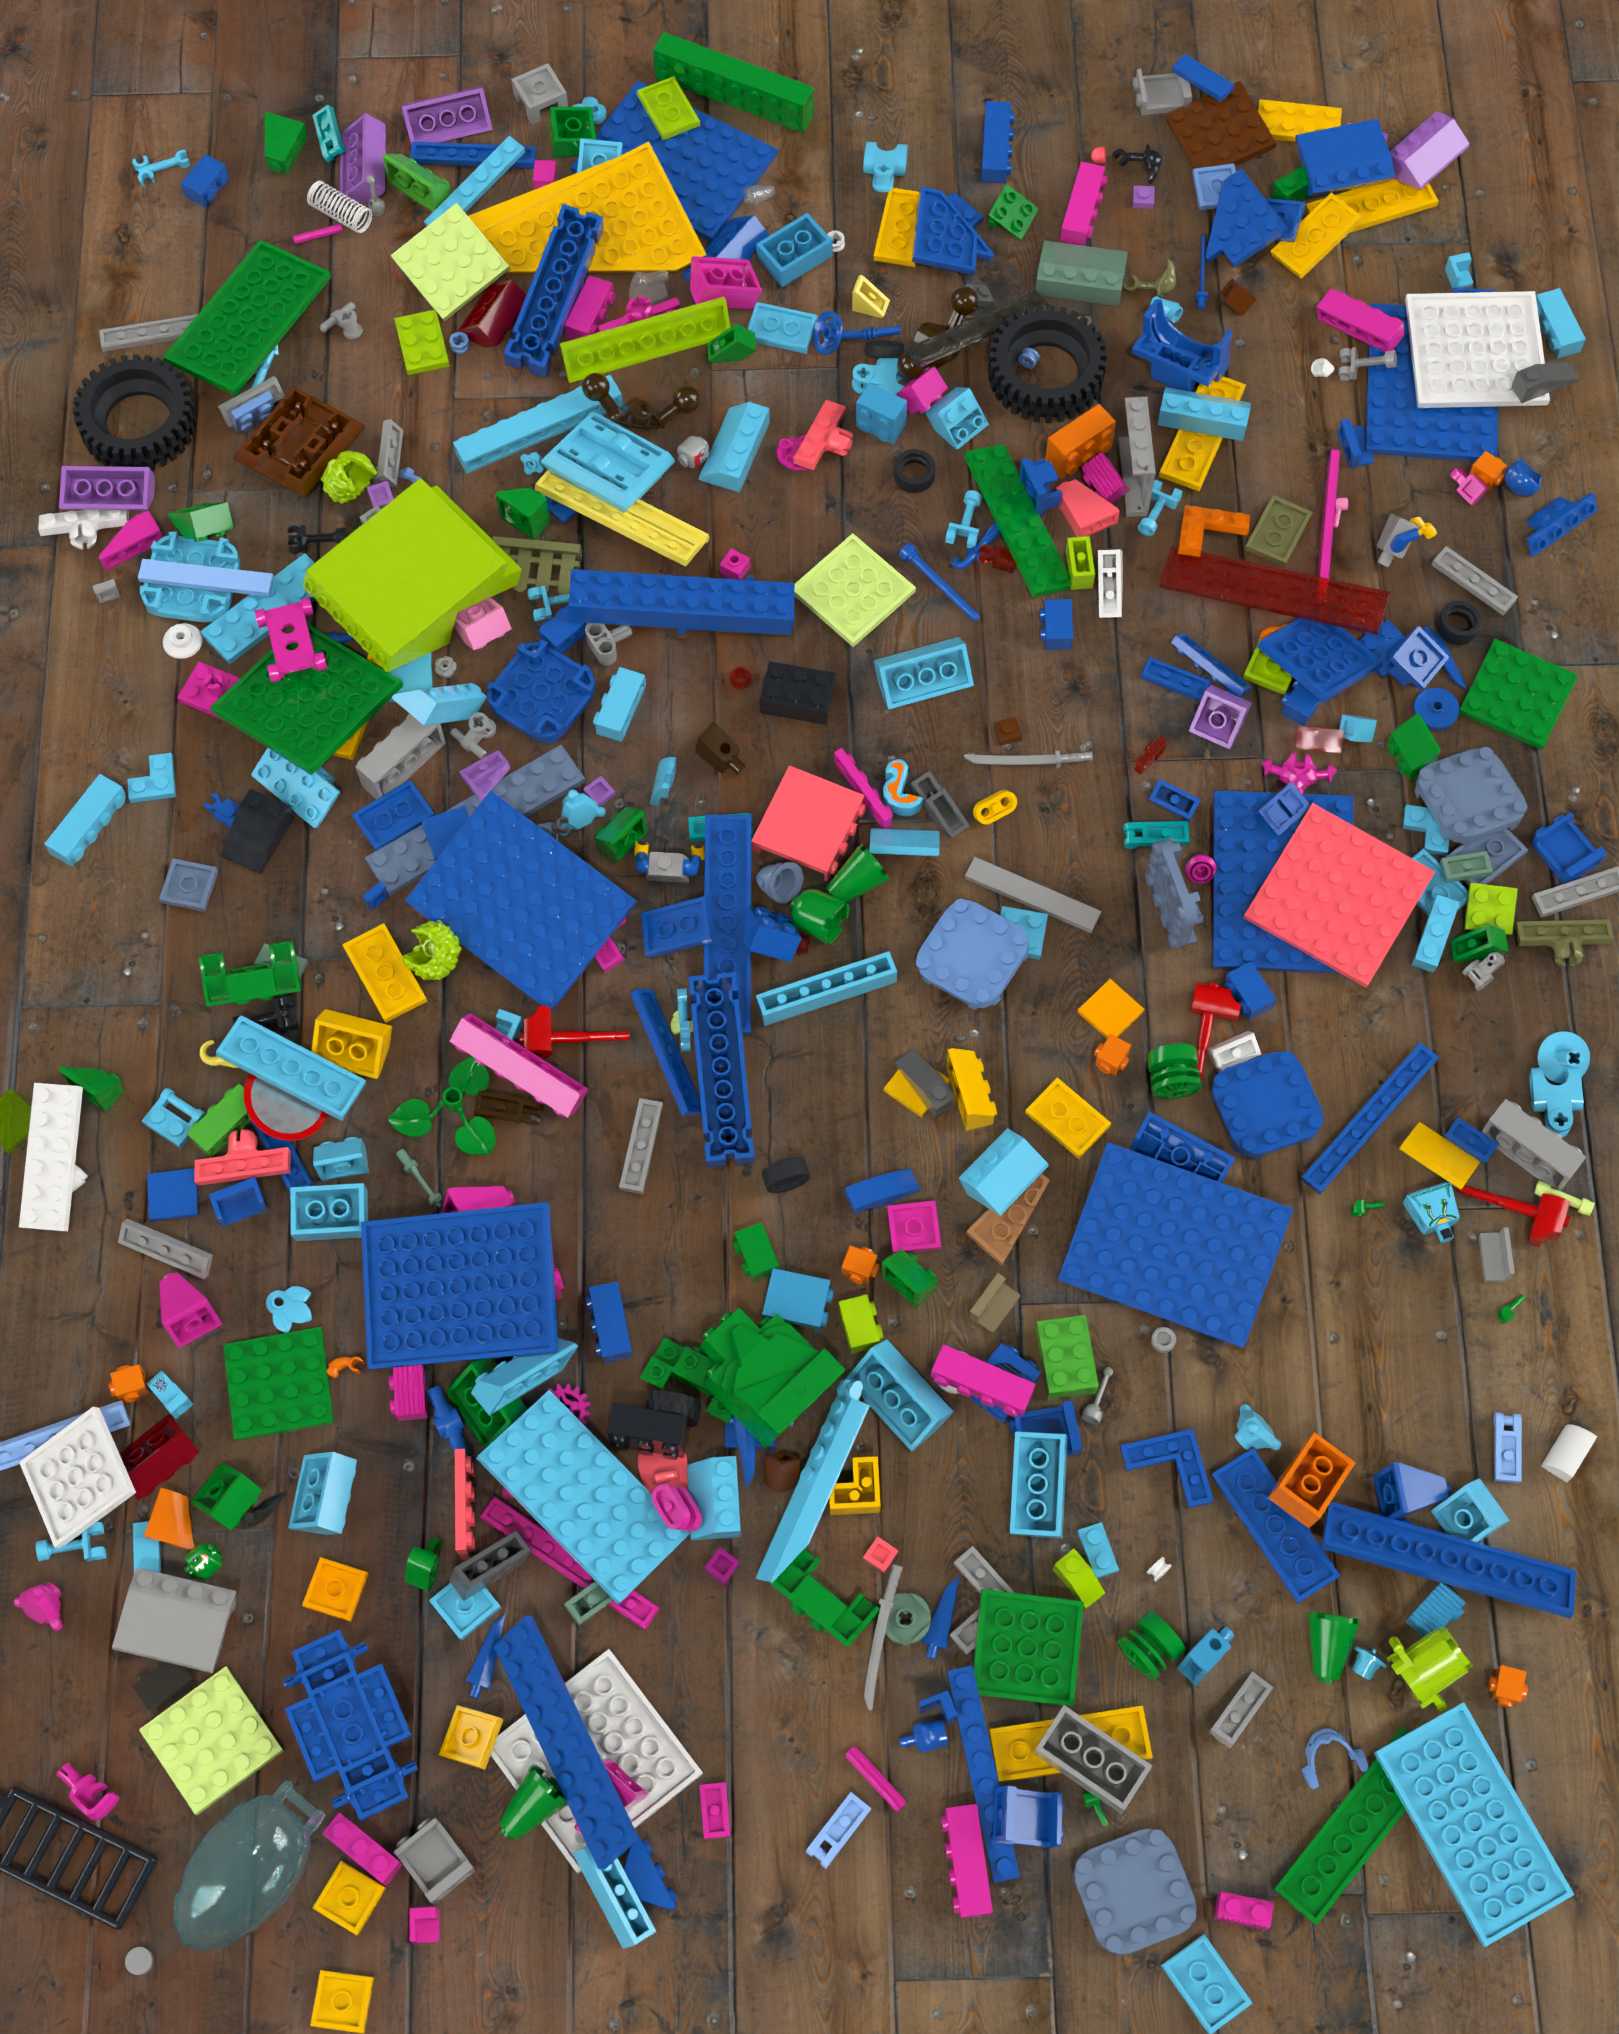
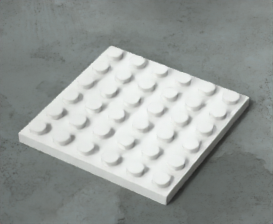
M1535 291L1406 295L1405 303L1418 408L1539 406L1549 404V393L1521 403L1511 387L1517 371L1535 364H1545Z
M610 1649L565 1683L601 1760L611 1759L649 1793L644 1800L626 1811L634 1828L638 1827L703 1774ZM526 1714L497 1736L491 1756L516 1790L532 1765H538L545 1770L542 1774L543 1776L555 1778ZM567 1805L541 1825L577 1874H579L582 1870L573 1852L585 1846L586 1842L582 1834L574 1828L576 1825L573 1821L574 1816Z

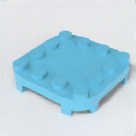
M176 531L169 532L168 536L161 538L157 542L154 541L151 546L152 555L150 560L240 570V558L236 548L229 543L228 539L220 537L219 541L204 540L195 542L194 539H185L179 536ZM145 582L143 586H140V595L148 613L159 617L196 622H214L229 610L234 594L232 592Z

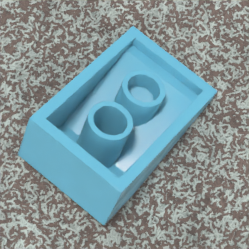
M580 138L577 173L621 156L623 143Z

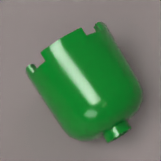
M814 888L807 889L799 896H795L790 905L792 908L791 919L794 926L825 944L827 942L832 944L843 930L839 926L842 923L843 917L848 919L850 911L849 904Z

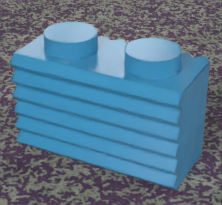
M1440 1583L1405 1622L1423 1638L1434 1629H1440L1442 1626L1445 1627L1450 1620L1455 1623L1465 1612L1461 1608L1466 1602L1445 1583Z

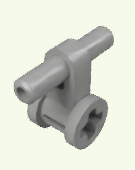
M349 302L342 309L335 310L330 314V318L320 325V330L326 332L336 324L344 329L343 333L347 339L358 338L363 333V329L357 323V315L353 311L356 309L354 303Z
M477 712L469 719L470 730L466 735L457 728L451 730V735L460 742V745L465 750L472 751L480 759L486 757L487 752L477 744L482 738L488 739L495 734L496 724L484 713Z
M1490 953L1482 962L1479 960L1472 962L1463 970L1462 974L1465 977L1468 976L1475 984L1474 988L1479 991L1494 979L1492 973L1504 965L1505 959L1500 953Z

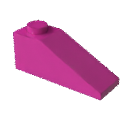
M149 511L137 514L134 518L128 520L98 556L105 571L151 549L154 541L157 542L163 538L159 527Z

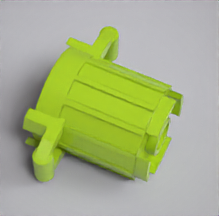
M1444 1626L1440 1629H1434L1406 1650H1404L1397 1637H1391L1389 1644L1394 1653L1388 1656L1387 1660H1392L1394 1663L1391 1667L1395 1673L1402 1675L1412 1689L1414 1696L1418 1701L1422 1702L1420 1705L1422 1709L1433 1702L1438 1711H1445L1447 1705L1442 1696L1437 1693L1468 1673V1669L1473 1666L1467 1656L1460 1650L1457 1642Z

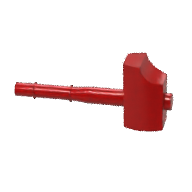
M1212 982L1208 983V985L1196 983L1190 1013L1202 1015L1198 1048H1196L1199 1062L1196 1069L1200 1071V1080H1202L1214 1017L1237 1022L1241 1004L1233 999L1230 989L1220 988L1219 984Z
M538 1006L535 1014L524 1019V1032H520V1044H524V1048L540 1058L552 1057L551 1043L630 1040L629 1031H551V1007Z
M1466 1185L1462 1189L1458 1188L1457 1193L1469 1196L1470 1198L1473 1197L1535 1218L1528 1243L1540 1247L1547 1240L1558 1239L1562 1228H1567L1571 1216L1566 1215L1570 1201L1559 1196L1543 1193L1539 1205L1535 1206Z

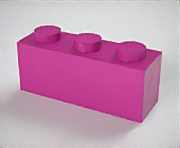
M588 276L564 325L566 338L574 340L598 333V326L601 321H605L609 305H612L615 301L616 293L613 291L612 282Z
M340 1812L322 1833L385 1886H388L403 1867L400 1861Z

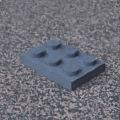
M1506 828L1475 839L1469 846L1462 847L1461 845L1446 857L1487 851L1493 869L1492 875L1463 881L1468 886L1469 883L1488 885L1526 855L1528 849Z

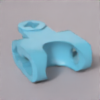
M866 142L863 173L874 174L872 182L874 190L888 192L893 188L894 176H905L908 145L897 144L894 150L884 151L877 147V142Z
M879 358L876 361V365H856L852 373L853 390L862 394L868 383L899 397L897 392L904 386L900 385L898 381L906 379L898 371L897 363L899 358Z
M1578 1066L1569 1067L1565 1075V1083L1558 1086L1548 1083L1542 1068H1531L1529 1086L1532 1111L1544 1112L1545 1127L1550 1131L1557 1132L1563 1138L1568 1134L1573 1124L1572 1111L1583 1110L1580 1068Z

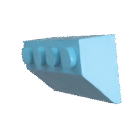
M1165 387L1158 425L1243 441L1251 403Z
M747 402L728 409L709 457L701 471L699 480L740 493L770 423L768 407Z
M959 637L873 660L878 684L888 710L974 686L966 644Z
M473 683L419 689L393 694L392 696L394 701L423 725L470 719L473 714L479 712L487 698L481 692L480 687Z
M558 1338V1352L514 1356L512 1361L508 1363L503 1361L497 1365L492 1373L488 1374L485 1372L475 1380L476 1385L471 1394L490 1416L560 1373L578 1346L574 1342Z
M888 1340L873 1346L846 1378L851 1381L858 1380L862 1383L861 1397L911 1452L936 1432L954 1412Z
M1015 1432L1010 1534L1063 1539L1068 1438L1066 1434Z

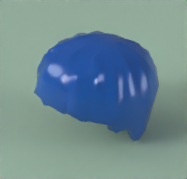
M1518 459L1506 469L1505 483L1513 493L1521 497H1530L1539 491L1542 475L1531 469L1522 459Z

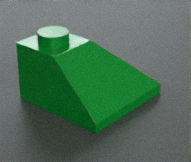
M62 1066L59 1069L68 1085L83 1087L82 1096L104 1112H107L124 1092L120 1085L121 1080L112 1072L106 1074L99 1069Z

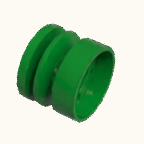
M1169 1044L1155 1048L1147 1054L1148 1069L1153 1074L1150 1079L1153 1085L1152 1095L1155 1098L1180 1099L1194 1095L1202 1089L1201 1074L1196 1069L1199 1064L1197 1050L1193 1045Z
M1148 1610L1135 1623L1140 1635L1134 1630L1128 1629L1125 1633L1127 1638L1121 1636L1116 1643L1134 1669L1142 1673L1149 1680L1155 1681L1160 1676L1158 1671L1164 1672L1167 1669L1162 1657L1173 1663L1185 1652L1186 1648L1173 1629L1158 1615Z

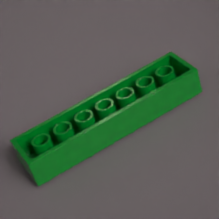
M663 32L653 49L655 78L660 81L674 76L681 89L692 91L700 96L708 97L716 102L727 104L735 109L743 110L754 116L762 117L802 133L805 132L814 116V87L665 32Z

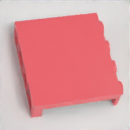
M789 765L751 840L752 851L761 854L762 850H766L823 873L824 880L828 881L830 875H834L838 869L839 862L837 860L839 856H844L848 848L847 840L849 836L853 837L856 832L858 817L862 818L866 811L867 805L864 804L865 795Z

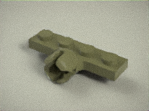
M1610 919L1516 922L1515 925L1519 946H1551L1555 962L1561 967H1566L1565 958H1568L1569 967L1577 966L1582 962L1584 956L1582 945L1612 944L1614 940Z

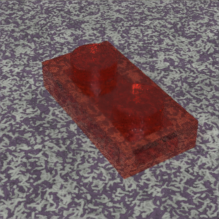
M1297 726L1295 749L1341 753L1344 730Z

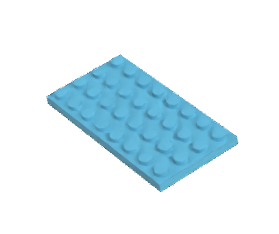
M550 1390L476 1458L618 1605L690 1534L688 1531L670 1529L666 1526L653 1504L652 1494Z
M1464 1702L1373 1752L1483 1947L1490 1945L1574 1895Z

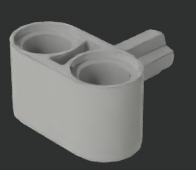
M587 623L585 626L586 640L599 663L606 666L612 665L617 660L615 643L632 635L629 625H621L611 631L604 624ZM604 650H610L608 653H603Z

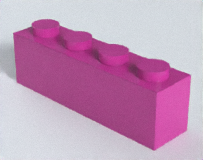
M1081 161L1062 225L1061 242L1085 246L1087 238L1091 239L1094 226H1091V223L1096 222L1098 215L1096 205H1101L1103 193L1100 191L1101 188H1106L1108 176H1105V166Z
M1331 288L1316 307L1319 321L1384 352L1393 350L1404 337V325L1400 319L1388 316L1380 309L1367 306L1361 300H1355L1342 291L1338 292Z
M944 1344L931 1371V1378H934V1382L943 1387L950 1385L957 1388V1392L966 1397L973 1395L980 1398V1402L989 1407L996 1405L1003 1408V1412L1012 1417H1017V1415L1023 1417L1036 1385Z
M977 1804L946 1808L945 1815L941 1816L943 1832L948 1831L949 1842L945 1843L946 1858L952 1859L953 1869L948 1870L950 1886L956 1887L957 1896L952 1897L954 1913H959L960 1919L992 1915L993 1910Z

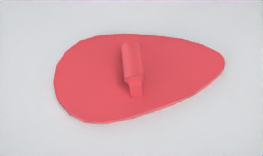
M639 1453L638 1469L644 1487L651 1494L660 1484L684 1487L688 1490V1462L686 1453L684 1458L678 1457L677 1460L666 1459L663 1457V1454L653 1453L652 1456Z

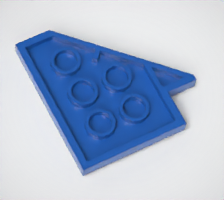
M1242 168L1223 181L1205 255L1207 263L1223 253L1235 268L1288 232L1286 225Z
M921 186L912 262L973 275L976 267V258L992 261L994 253L947 196L940 190Z

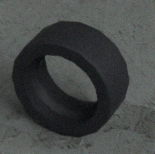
M918 449L907 450L901 453L894 465L895 482L901 489L910 493H919L929 489L935 479L936 466L934 459L930 454ZM910 463H918L925 466L928 472L921 479H910L903 475L902 468Z
M1452 601L1446 604L1436 620L1438 634L1445 641L1455 645H1464L1473 641L1482 625L1479 611L1473 605L1463 601ZM1457 615L1463 617L1468 621L1471 629L1467 631L1455 629L1449 624L1447 616Z
M791 1157L779 1160L766 1167L762 1171V1177L768 1192L782 1193L806 1183L810 1179V1173L804 1158Z

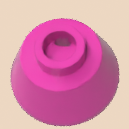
M1205 854L1194 855L1185 867L1187 878L1196 884L1210 882L1213 880L1214 873L1217 870L1215 861Z

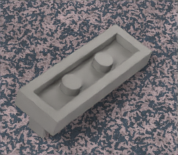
M273 376L265 382L219 405V411L228 427L233 426L231 411L267 391L271 393L274 403L283 399L285 395L277 378Z
M391 419L383 421L378 466L374 468L377 474L372 478L376 483L388 480L390 488L397 486L403 429Z
M1252 1671L1209 1733L1220 1743L1231 1748L1274 1687Z

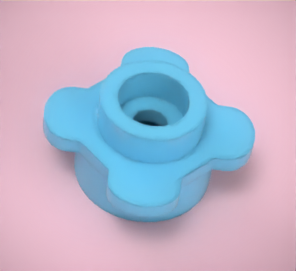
M537 452L521 455L520 459L524 463V472L530 475L532 472L541 473L544 470L541 464L542 457Z

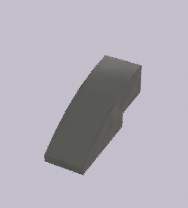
M930 771L908 785L913 795L923 798V809L950 839L970 826L946 789L940 787Z

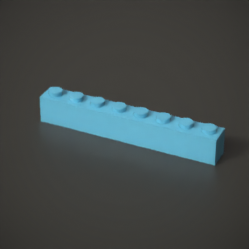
M608 375L606 378L610 384L609 394L619 408L623 406L622 394L612 376ZM579 386L576 390L561 394L553 400L540 403L532 409L521 411L511 418L503 419L497 424L482 428L474 434L459 438L453 442L455 453L466 474L576 427L592 411L600 415L607 414L599 401L589 400L584 395L582 386Z

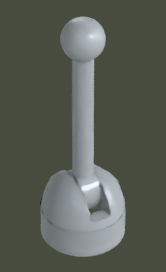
M368 176L366 181L370 184L373 197L369 200L368 208L372 210L373 216H380L385 213V203L380 197L376 196L375 178Z
M1106 1367L1103 1370L1104 1377L1094 1404H1089L1083 1409L1081 1419L1093 1425L1100 1424L1103 1412L1098 1405L1108 1378L1113 1374V1370L1110 1367Z

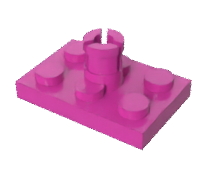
M198 661L177 699L180 703L220 718L212 713L210 707L241 678Z

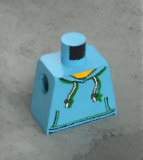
M1450 1182L1426 1188L1406 1196L1403 1204L1422 1234L1427 1235L1436 1232L1440 1243L1448 1242L1454 1238L1450 1227L1459 1220V1213Z

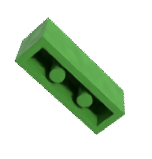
M238 1084L236 1087L230 1088L225 1093L224 1098L218 1104L212 1105L206 1115L200 1121L194 1122L187 1132L190 1140L209 1158H213L228 1144V1136L231 1132L238 1130L239 1133L251 1122L244 1104V1087Z

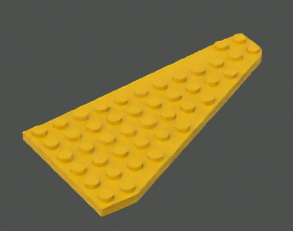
M649 141L617 158L468 216L509 265L510 270L505 274L536 273L553 227H558L557 217L562 204L578 208L579 214L583 216L586 215V212H590L603 217L604 230L599 243H595V253L587 273L678 272L691 265L693 256L704 257L707 255Z

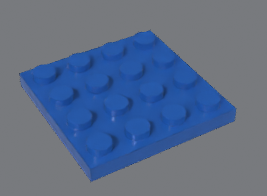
M1318 607L1264 638L1258 645L1261 651L1323 703L1378 670L1383 663L1380 658Z

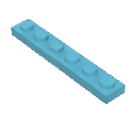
M508 136L424 221L425 226L427 227L456 203L466 213L525 153V148L511 136Z

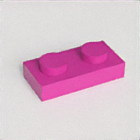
M726 1782L700 1785L704 1840L730 1837Z

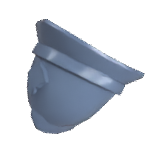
M786 862L765 866L755 875V880L759 888L777 903L785 904L792 901L800 892L804 876L799 865L795 862Z

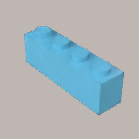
M99 774L44 845L48 852L71 867L75 862L79 861L89 844H92L97 839L100 830L109 824L115 811L125 803L127 796L122 786Z
M587 1844L573 1852L580 1869L623 1949L638 1944L656 1932L618 1858L606 1869H598Z

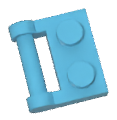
M166 1088L142 1122L181 1149L189 1139L187 1132L191 1125L198 1120L200 1121L206 1115V1112L201 1109H195L174 1095V1091ZM171 1103L192 1117V1119L187 1123L165 1107Z

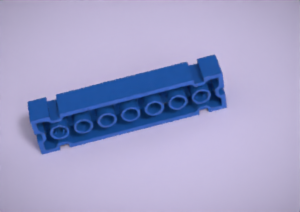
M562 204L557 217L558 227H553L513 329L514 340L509 339L504 351L505 365L522 370L524 365L529 367L530 373L546 378L552 364L550 354L555 355L565 330L564 325L575 305L594 256L595 243H599L604 230L602 216L586 212V215L583 216L579 214L578 208Z
M736 972L717 974V980H708L707 975L689 976L691 1003L697 1002L691 1004L703 1133L704 1140H710V1142L704 1143L707 1168L726 1166V1160L735 1159L736 1165L755 1163L753 1138H746V1136L752 1135L739 999L733 1000L738 998ZM717 998L718 1003L713 1004L712 999ZM730 1135L731 1142L727 1143L725 1136Z

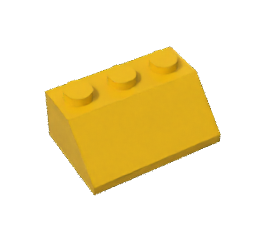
M325 1009L315 1019L311 1052L351 1073L378 1079L390 1047L392 1026Z
M948 1049L946 1068L965 1131L992 1125L994 1123V1116L997 1115L994 1101L990 1102L988 1097L990 1086L987 1080H983L981 1072H984L981 1058H976L975 1051Z

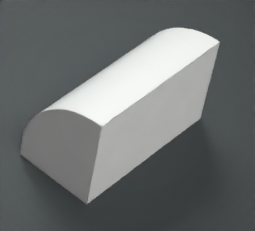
M1565 1425L1541 1467L1567 1483L1573 1478L1598 1436L1579 1426Z

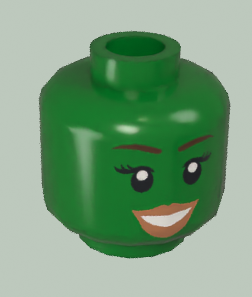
M201 1542L186 1554L184 1560L187 1566L184 1570L192 1579L197 1577L201 1580H207L221 1568L223 1555L213 1543L206 1544Z

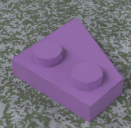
M497 750L459 771V773L479 801H482L509 771L510 765L502 753Z

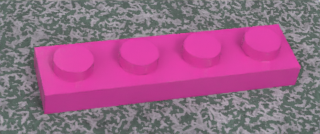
M842 748L835 751L834 763L854 791L865 795L864 804L867 805V809L882 829L892 827L893 813L888 805L884 806L882 804L878 791L869 786L865 773L862 770L858 771L851 754H846Z

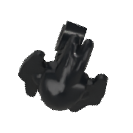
M1146 144L1144 153H1126L1123 149H1117L1113 152L1112 155L1116 159L1123 155V158L1119 161L1121 166H1125L1128 161H1143L1144 165L1150 169L1149 184H1152L1156 177H1158L1162 158L1157 151L1150 150L1149 144Z

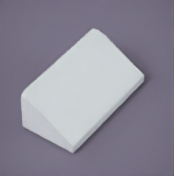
M1250 1031L1207 1048V1052L1218 1072L1261 1055L1255 1035Z

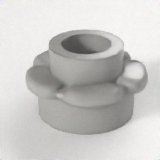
M445 656L444 658L437 659L435 662V672L439 676L449 678L455 673L457 665L451 657Z

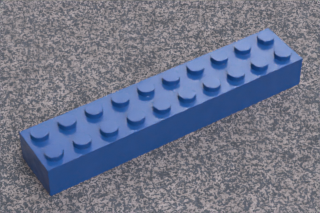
M571 569L568 622L792 635L795 583Z

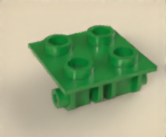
M1005 184L988 214V225L991 228L1001 225L1021 241L1039 208L1008 184Z

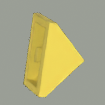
M859 275L852 292V311L883 318L890 300L863 275Z

